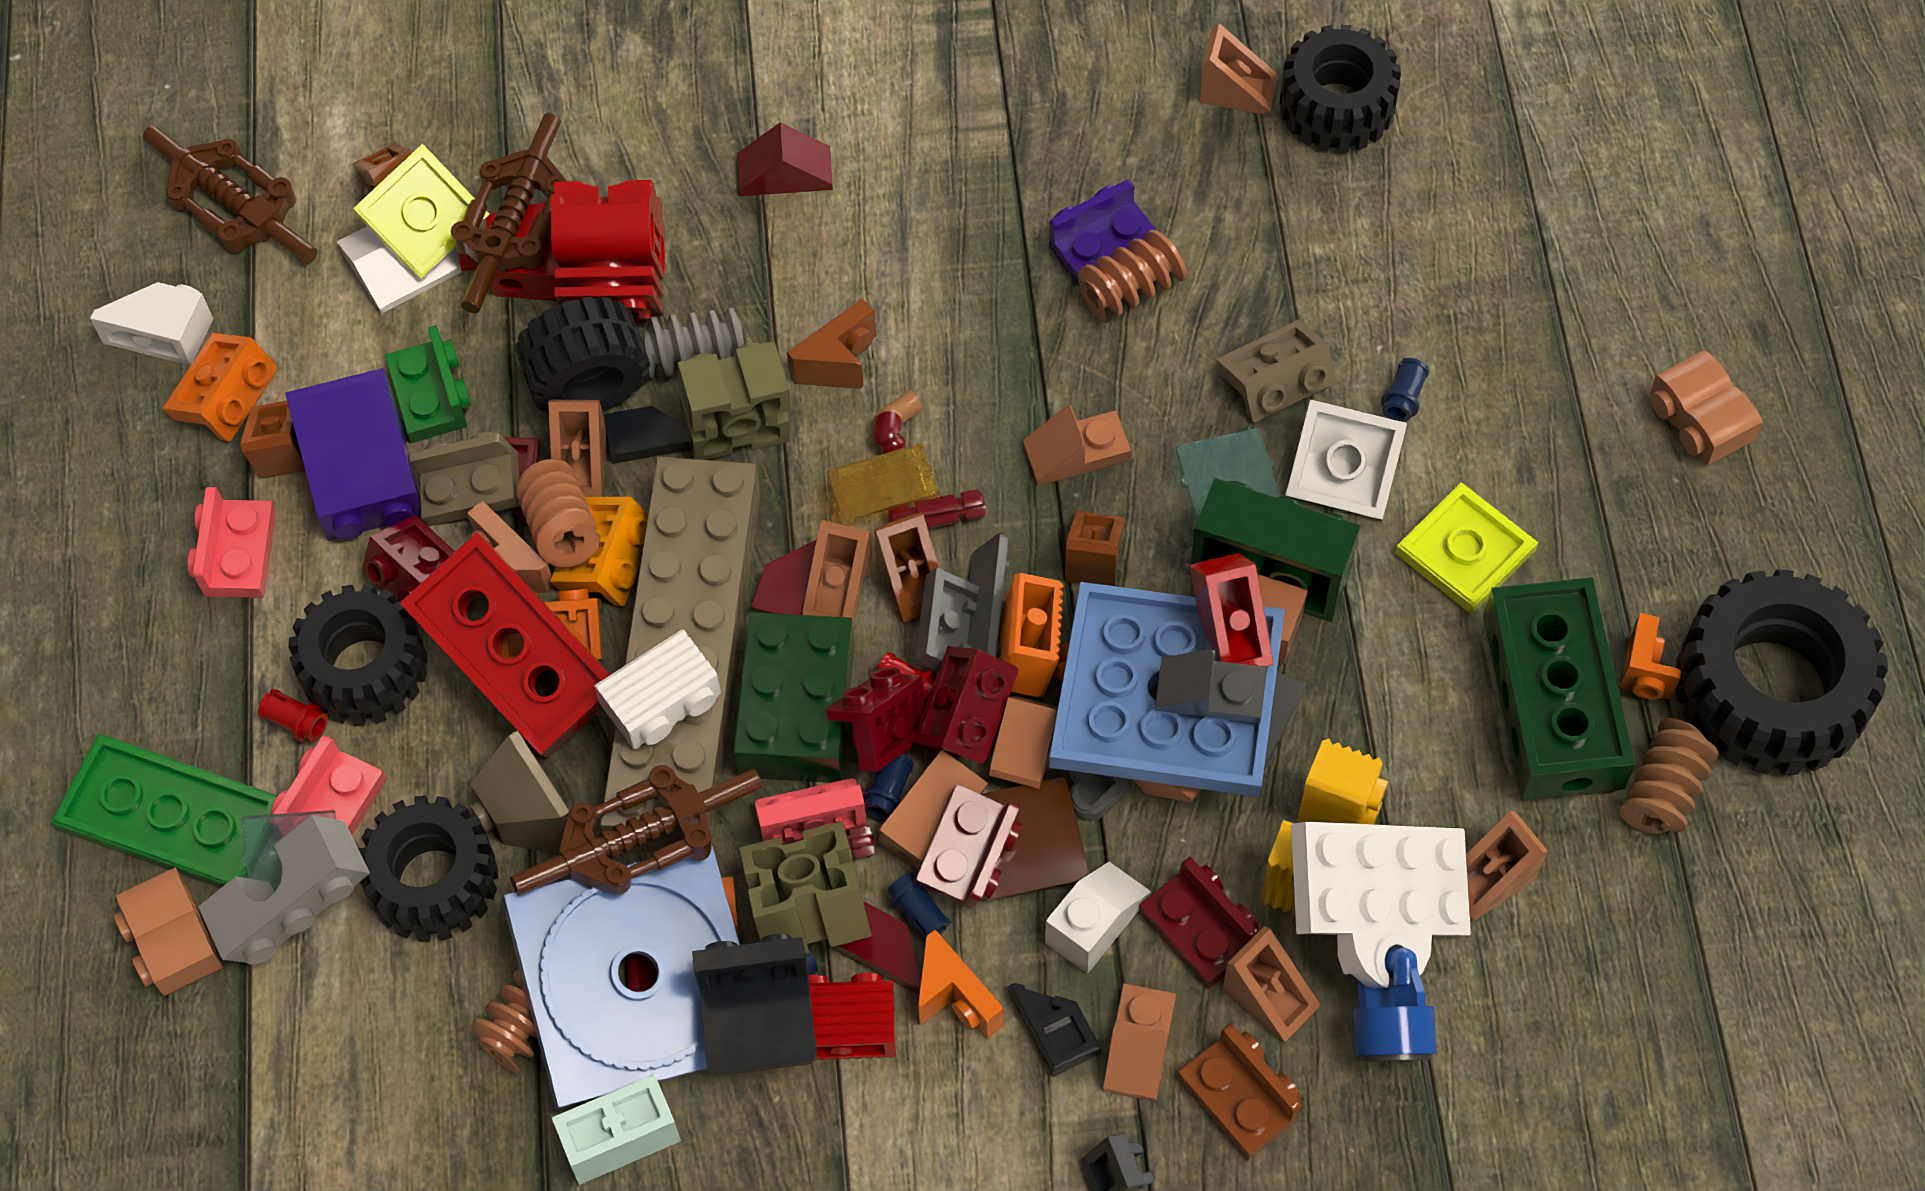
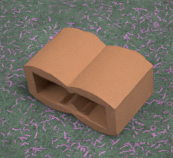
M1703 350L1655 376L1650 392V400L1654 411L1660 418L1667 419L1673 426L1679 429V438L1684 449L1690 455L1697 456L1706 465L1714 463L1757 439L1763 424L1760 414L1749 398L1741 390L1733 386L1730 377L1722 365L1709 352Z
M176 867L116 895L122 911L113 916L127 943L133 940L136 941L140 955L132 958L145 987L154 983L161 994L166 996L223 968L193 897Z

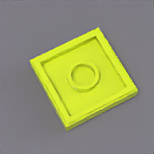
M422 144L355 206L352 211L421 280L455 248L450 232L451 228L455 223L462 221L470 201L475 198ZM486 211V213H485V215H484L482 221L489 215V213H488L487 211Z
M1461 482L1396 546L1395 554L1472 615L1488 599L1491 588L1500 587L1536 551L1538 542Z

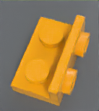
M585 497L591 515L595 520L596 532L601 536L599 547L589 559L573 567L556 566L550 582L560 591L588 589L589 592H600L614 606H624L641 566L648 514L632 497Z

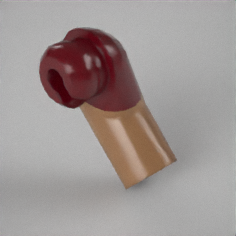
M908 390L878 411L874 417L871 439L874 446L878 445L880 447V451L884 456L891 457L905 447L906 441L899 433L901 425L923 410L922 404L914 392Z

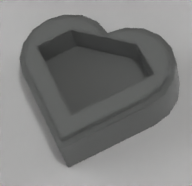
M1069 770L1068 778L1072 786L1070 796L1075 815L1084 821H1095L1103 817L1131 790V782L1127 778Z

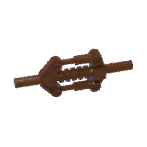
M546 113L543 115L528 150H522L482 164L479 170L482 185L477 197L470 201L462 221L455 223L451 228L450 232L456 251L461 254H468L479 263L461 303L462 308L470 313H478L497 270L506 272L507 269L517 267L536 269L544 262L542 248L551 229V195H554V182L567 181L547 157L561 124V120L554 114ZM509 184L491 227L484 228V230L480 229L479 226L487 210L485 203L491 190ZM534 189L540 190L547 198L542 213L536 216L528 236L523 238L516 237L526 210L530 205V200L535 193Z
M154 125L145 130L143 140L172 161L166 190V197L170 206L178 211L187 209L198 217V222L221 240L226 252L237 254L242 252L247 245L258 241L266 242L271 237L303 263L308 264L315 259L317 249L283 223L288 209L296 203V195L288 179L283 177L275 178L260 165H252L242 157L239 145L231 139L184 148ZM238 166L248 174V179L264 190L265 193L255 198L218 169ZM199 186L202 190L208 192L211 197L231 212H234L238 217L233 221L226 222L208 208L203 209L193 201L195 188Z
M667 765L656 766L650 771L649 779L617 792V797L595 807L587 803H577L568 814L559 849L560 855L511 876L512 886L516 894L521 896L569 874L572 879L613 895H621L631 887V879L657 868L661 871L687 858L694 861L705 860L711 854L712 835L708 829L707 812L762 788L760 777L754 769H751L698 793L693 784L689 785L676 777L671 767ZM652 798L659 801L662 805L654 808L652 814L649 812L640 814L639 820L633 817L626 821L625 826L622 823L613 826L612 832L606 829L600 832V837L596 838L594 835L597 818L620 808L624 811ZM673 827L678 835L681 836V840L652 852V857L633 866L627 867L611 860L620 856V851L624 853L632 851L633 845L641 847L646 844L647 839L650 841L659 839L660 833L664 836L672 833Z

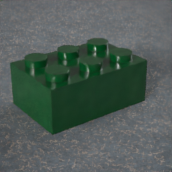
M1214 478L1194 528L1190 565L1239 553L1256 564L1257 574L1308 590L1304 613L1332 622L1351 573L1361 525L1351 522L1348 518L1338 513H1322L1304 507L1298 501L1289 497H1273L1255 491L1252 487L1240 481L1227 482Z
M750 612L734 748L738 775L754 769L760 779L823 783L842 780L844 764L842 744L848 721L827 720L826 708L841 699L843 692L851 689L855 648L852 618Z

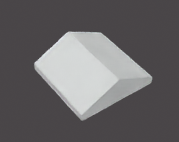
M367 226L337 241L340 251L381 314L462 272L459 256L455 249H452L419 280Z
M1310 399L1286 496L1383 520L1407 423Z

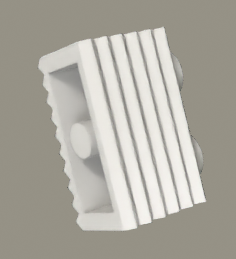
M683 629L594 685L599 704L633 749H639L644 743L653 745L660 742L671 732L676 722L683 720L686 715L699 716L709 710L721 693L716 671Z

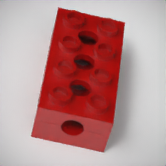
M477 532L400 602L406 611L541 756L549 758L602 709L594 685L611 674L489 542ZM486 596L489 602L486 615L479 620L470 621L467 615L469 603L476 597ZM520 633L524 639L523 650L518 656L505 659L502 654L503 641L511 634ZM546 671H556L559 676L557 690L550 696L540 697L536 690L537 679Z

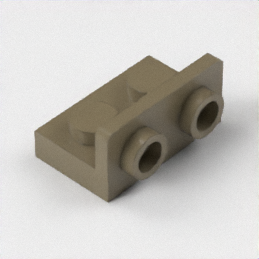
M1300 319L1216 359L1219 374L1244 397L1247 416L1253 422H1258L1333 385L1336 381L1329 344Z
M490 432L477 433L468 440L451 444L433 443L426 446L425 450L408 454L410 466L420 474L421 519L429 526L469 518L467 512L481 501H484L494 512L520 506L516 496V486L520 478L519 455L501 434Z

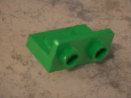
M437 325L428 327L431 342L385 354L411 443L467 428L462 409L471 407L470 399L463 378L454 381L451 369L460 367L452 339L442 341Z

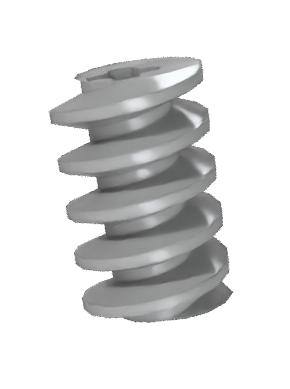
M727 308L724 323H720L714 310L707 312L704 325L700 324L695 312L688 313L685 327H681L675 314L669 315L666 329L663 330L657 318L650 317L647 331L644 332L646 352L650 361V378H654L657 364L662 366L666 376H673L675 365L678 361L688 360L692 356L701 353L717 354L719 360L734 356V352L738 347L744 345L741 321L733 308Z

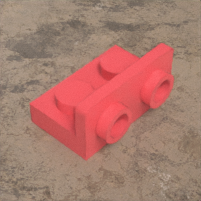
M206 487L204 503L198 504L195 511V528L199 534L197 547L191 548L188 555L189 576L195 578L204 597L264 598L276 517V508L273 501L223 500L217 487Z
M323 735L316 747L309 748L303 755L299 763L298 775L289 790H284L277 796L271 809L270 823L280 840L311 814L345 821L351 835H353L387 780V777L383 770L340 751L334 739Z
M853 778L765 797L755 801L763 841L781 837L783 844L797 842L803 839L801 831L838 821H843L846 833L849 832L848 829L867 826L865 803L861 787L857 785V781Z

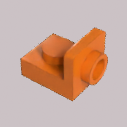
M1639 613L1629 634L1619 688L1633 691L1635 695L1644 699H1670L1680 681L1681 670L1659 664L1665 642L1664 638L1657 637L1660 617Z

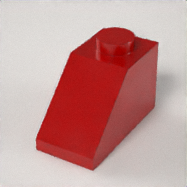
M1237 553L1189 565L1198 615L1211 649L1216 650V661L1262 667L1273 665L1256 564Z

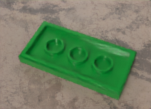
M98 733L50 823L58 831L168 870L176 867L182 875L222 888L235 876L250 879L274 831L270 819L271 809L277 795Z

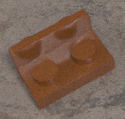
M1230 1023L1221 1030L1218 1041L1178 1071L1177 1079L1249 1161L1298 1121L1302 1108L1299 1101L1301 1094L1288 1076L1282 1072L1276 1075L1263 1060L1265 1058L1264 1051L1256 1039L1246 1031L1240 1034Z

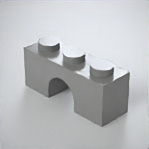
M311 814L273 845L282 864V878L275 892L270 882L235 876L198 906L222 960L256 965L271 959L277 953V947L292 935L310 928L315 923L317 915L331 904L340 902L350 896L354 891V886L370 874L345 821Z

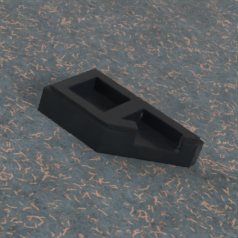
M654 406L604 414L613 464L691 450L686 426Z
M1018 983L1008 986V994L1053 1077L1101 1054V1046L1076 1001L1057 995L1054 998L1025 989L1024 985Z

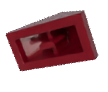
M778 123L737 153L740 197L833 190L830 146L784 123Z

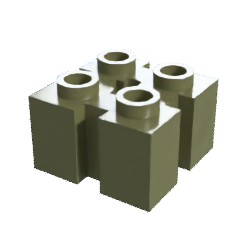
M775 341L762 344H744L735 350L733 357L718 360L717 354L701 353L692 356L688 360L677 362L679 386L682 392L679 393L681 417L683 424L686 426L694 459L709 460L733 454V448L748 444L754 450L790 442V421L787 411H790V390Z
M843 821L801 831L803 840L783 845L781 837L740 847L745 877L749 887L748 892L753 917L760 939L772 934H787L792 938L802 937L805 954L809 953V943L828 939L830 947L872 936Z

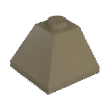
M515 731L507 736L470 783L477 802L470 805L474 816L482 824L485 833L494 828L503 844L560 855L559 849L569 810L519 732Z

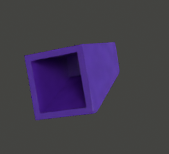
M384 368L285 393L317 516L328 541L338 538L352 539L365 531L392 526L413 515H416L418 518L421 517V498L414 469L410 466L408 460L410 452L405 431Z

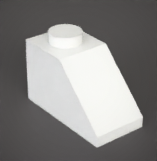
M159 282L94 310L90 317L103 344L189 366L193 363L213 321L202 293L187 285L180 284L175 287Z
M1108 862L1079 880L1046 920L1045 944L1088 974L1139 911V904L1151 896V891L1111 862Z

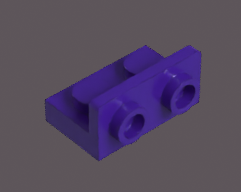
M1129 179L1115 186L1108 185L1102 188L1094 197L1075 207L1069 206L1062 209L1049 222V248L1078 286V272L1082 266L1086 264L1094 266L1095 261L1099 257H1110L1114 249L1118 247L1126 248L1131 240L1135 238L1143 239V235L1146 232L1156 230L1134 202L1135 187Z

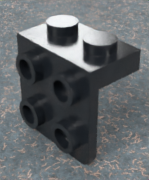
M772 934L761 938L759 943L737 945L733 941H717L708 944L705 950L692 951L694 974L700 990L706 1064L708 1071L712 1075L724 1076L801 1066L815 1061L817 1048L807 958L802 937L792 938L787 934Z

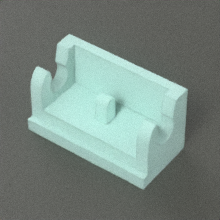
M655 1074L552 1117L579 1185L681 1141L675 1121Z

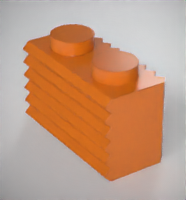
M1018 573L1014 575V580L1011 582L1009 593H1007L1004 600L1005 606L1001 616L1000 652L998 656L999 659L1018 668V674L1011 692L1035 697L1044 695L1060 659L1058 656L1060 649L1058 647L1061 642L1059 638L1062 626L1060 622L1063 611L1061 606L1063 604L1062 597L1064 593L1062 591L1064 585L1058 580Z

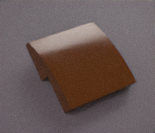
M1065 776L1042 781L1039 789L1021 785L981 794L1004 806L1010 801L1020 805L1015 820L1022 823L1021 830L1012 849L1009 852L1002 849L995 868L1001 870L1002 874L989 900L1072 883L1089 875L1080 831Z

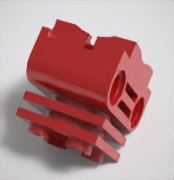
M626 180L622 183L608 186V197H600L598 186L588 185L580 181L554 182V195H551V243L554 259L560 266V268H554V278L560 285V287H554V295L558 303L561 305L563 302L576 301L585 297H593V299L606 297L611 298L612 302L620 301L624 303L625 307L629 308L632 312L635 323L649 322L651 315H663V304L658 296H663V286L659 278H664L665 226L663 224L662 201L656 195L653 181Z

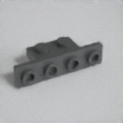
M998 533L973 552L969 581L940 568H935L926 575L915 662L938 671L947 646L979 649L998 658L1000 652V644L997 642L999 620L1005 606L1002 599L1003 584L1009 567V559L1006 557L1008 537Z

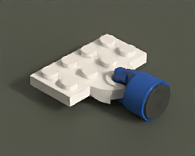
M1322 822L1291 824L1296 934L1337 935L1338 959L1343 973L1352 974L1358 979L1359 1009H1352L1354 1057H1360V1062L1432 1060L1431 1054H1437L1435 1010L1433 1006H1426L1425 991L1420 975L1423 973L1430 957L1432 936L1456 937L1471 935L1464 829Z

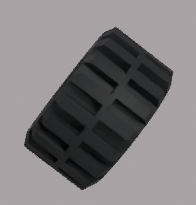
M1341 24V29H1333L1331 25L1321 27V33L1317 34L1312 30L1304 34L1303 42L1297 40L1292 45L1291 52L1287 54L1284 62L1279 102L1281 104L1280 113L1283 120H1288L1287 128L1293 135L1301 133V141L1308 146L1313 142L1319 144L1318 150L1328 152L1329 147L1338 148V153H1346L1351 146L1361 150L1367 147L1368 140L1377 142L1383 136V131L1389 129L1396 109L1401 82V67L1399 64H1396L1397 55L1393 49L1385 50L1386 41L1380 36L1373 39L1370 37L1371 31L1363 28L1359 32L1351 30V25ZM1327 84H1343L1354 88L1357 92L1349 94L1334 93L1322 86Z
M585 297L576 301L563 302L554 308L551 307L542 312L541 316L533 318L527 324L528 328L520 332L518 335L519 342L515 344V351L532 401L535 403L536 408L541 412L547 411L548 415L549 400H600L602 411L610 409L614 405L630 398V394L638 391L643 386L642 381L647 379L650 373V361L632 312L629 308L625 307L624 303L620 301L612 302L611 298L600 297L593 299V297Z
M363 584L361 591H355L353 585L341 586L342 593L333 596L331 590L321 595L323 602L318 605L310 602L304 608L307 616L306 619H296L292 627L296 636L289 637L288 648L292 654L289 658L309 701L316 703L323 713L327 714L329 712L333 721L344 724L347 717H350L354 726L365 725L366 718L374 717L375 722L379 723L387 720L386 712L393 709L396 714H399L406 708L403 702L406 697L412 700L416 698L420 692L416 682H425L427 674L424 663L428 662L427 652L414 618L400 604L401 601H396L393 593L384 589L378 595L375 586ZM361 641H376L384 644L382 651L376 659L366 666L357 669L334 667L335 661L341 652L352 644Z
M426 795L414 796L415 804L406 806L403 800L392 804L395 812L387 816L382 811L374 818L377 828L375 830L366 828L361 838L366 847L358 849L370 874L362 879L360 884L374 913L376 912L380 921L388 929L393 926L397 935L408 939L413 931L420 942H430L431 934L438 933L442 941L453 938L450 930L460 926L463 932L471 928L473 925L470 918L474 914L482 918L487 912L488 907L484 899H494L497 887L493 879L499 878L498 866L482 824L476 816L471 817L468 808L459 802L452 808L449 799L437 796L434 803H429ZM429 851H445L456 856L454 865L449 873L435 884L426 887H411L400 882L406 866L420 854Z

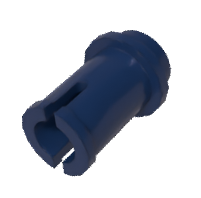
M1404 358L1402 362H1399L1390 390L1384 392L1381 398L1383 413L1389 419L1407 422L1418 413L1420 408L1418 397L1425 379L1429 375V368L1424 362L1415 358Z
M901 754L877 772L871 788L863 792L867 815L880 821H886L901 801L899 799L909 774L914 768V763L909 757Z
M910 872L897 879L888 888L887 892L891 896L889 904L892 908H900L921 936V940L926 943L928 934L934 930L939 934L943 933L947 929L946 927L951 924V921L943 914L927 891L913 883L915 875Z

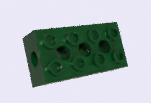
M1593 577L1492 587L1483 618L1521 800L1624 790L1636 764Z

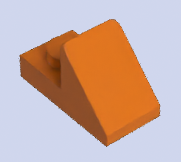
M936 930L932 931L926 938L918 1004L919 1023H925L954 1000L952 1008L961 1022L970 1030L977 1026L987 1039L1004 1026V1008Z

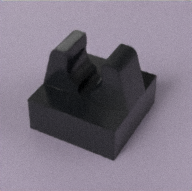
M1125 1133L1108 1136L1081 1158L1080 1161L1092 1191H1142L1154 1182L1153 1172L1141 1174L1136 1162V1158L1144 1152L1142 1145L1128 1142Z

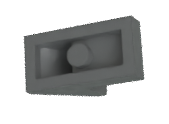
M1211 649L1161 658L1155 711L1261 723L1267 667L1214 661L1216 650Z

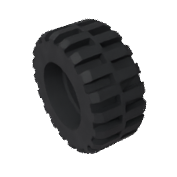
M1776 569L1773 576L1766 577L1765 571L1759 570L1746 573L1742 583L1739 579H1731L1722 584L1717 594L1709 595L1701 604L1683 640L1675 668L1681 670L1680 681L1675 691L1677 700L1680 703H1687L1683 711L1686 721L1694 727L1699 726L1703 730L1702 734L1710 743L1726 751L1724 759L1737 766L1740 760L1753 764L1752 771L1769 774L1772 767L1780 768V773L1784 776L1799 775L1805 764L1809 770H1818L1828 766L1832 757L1841 758L1849 751L1855 740L1861 736L1883 698L1886 683L1883 679L1888 672L1887 656L1884 653H1879L1884 644L1883 639L1876 627L1868 628L1867 622L1870 619V615L1860 604L1853 607L1846 601L1849 594L1838 586L1831 590L1820 584L1822 578L1808 573L1804 579L1793 577V570ZM1769 642L1784 645L1797 651L1818 672L1823 684L1824 696L1808 702L1792 703L1780 701L1763 694L1753 687L1742 674L1736 661L1735 650L1752 643Z

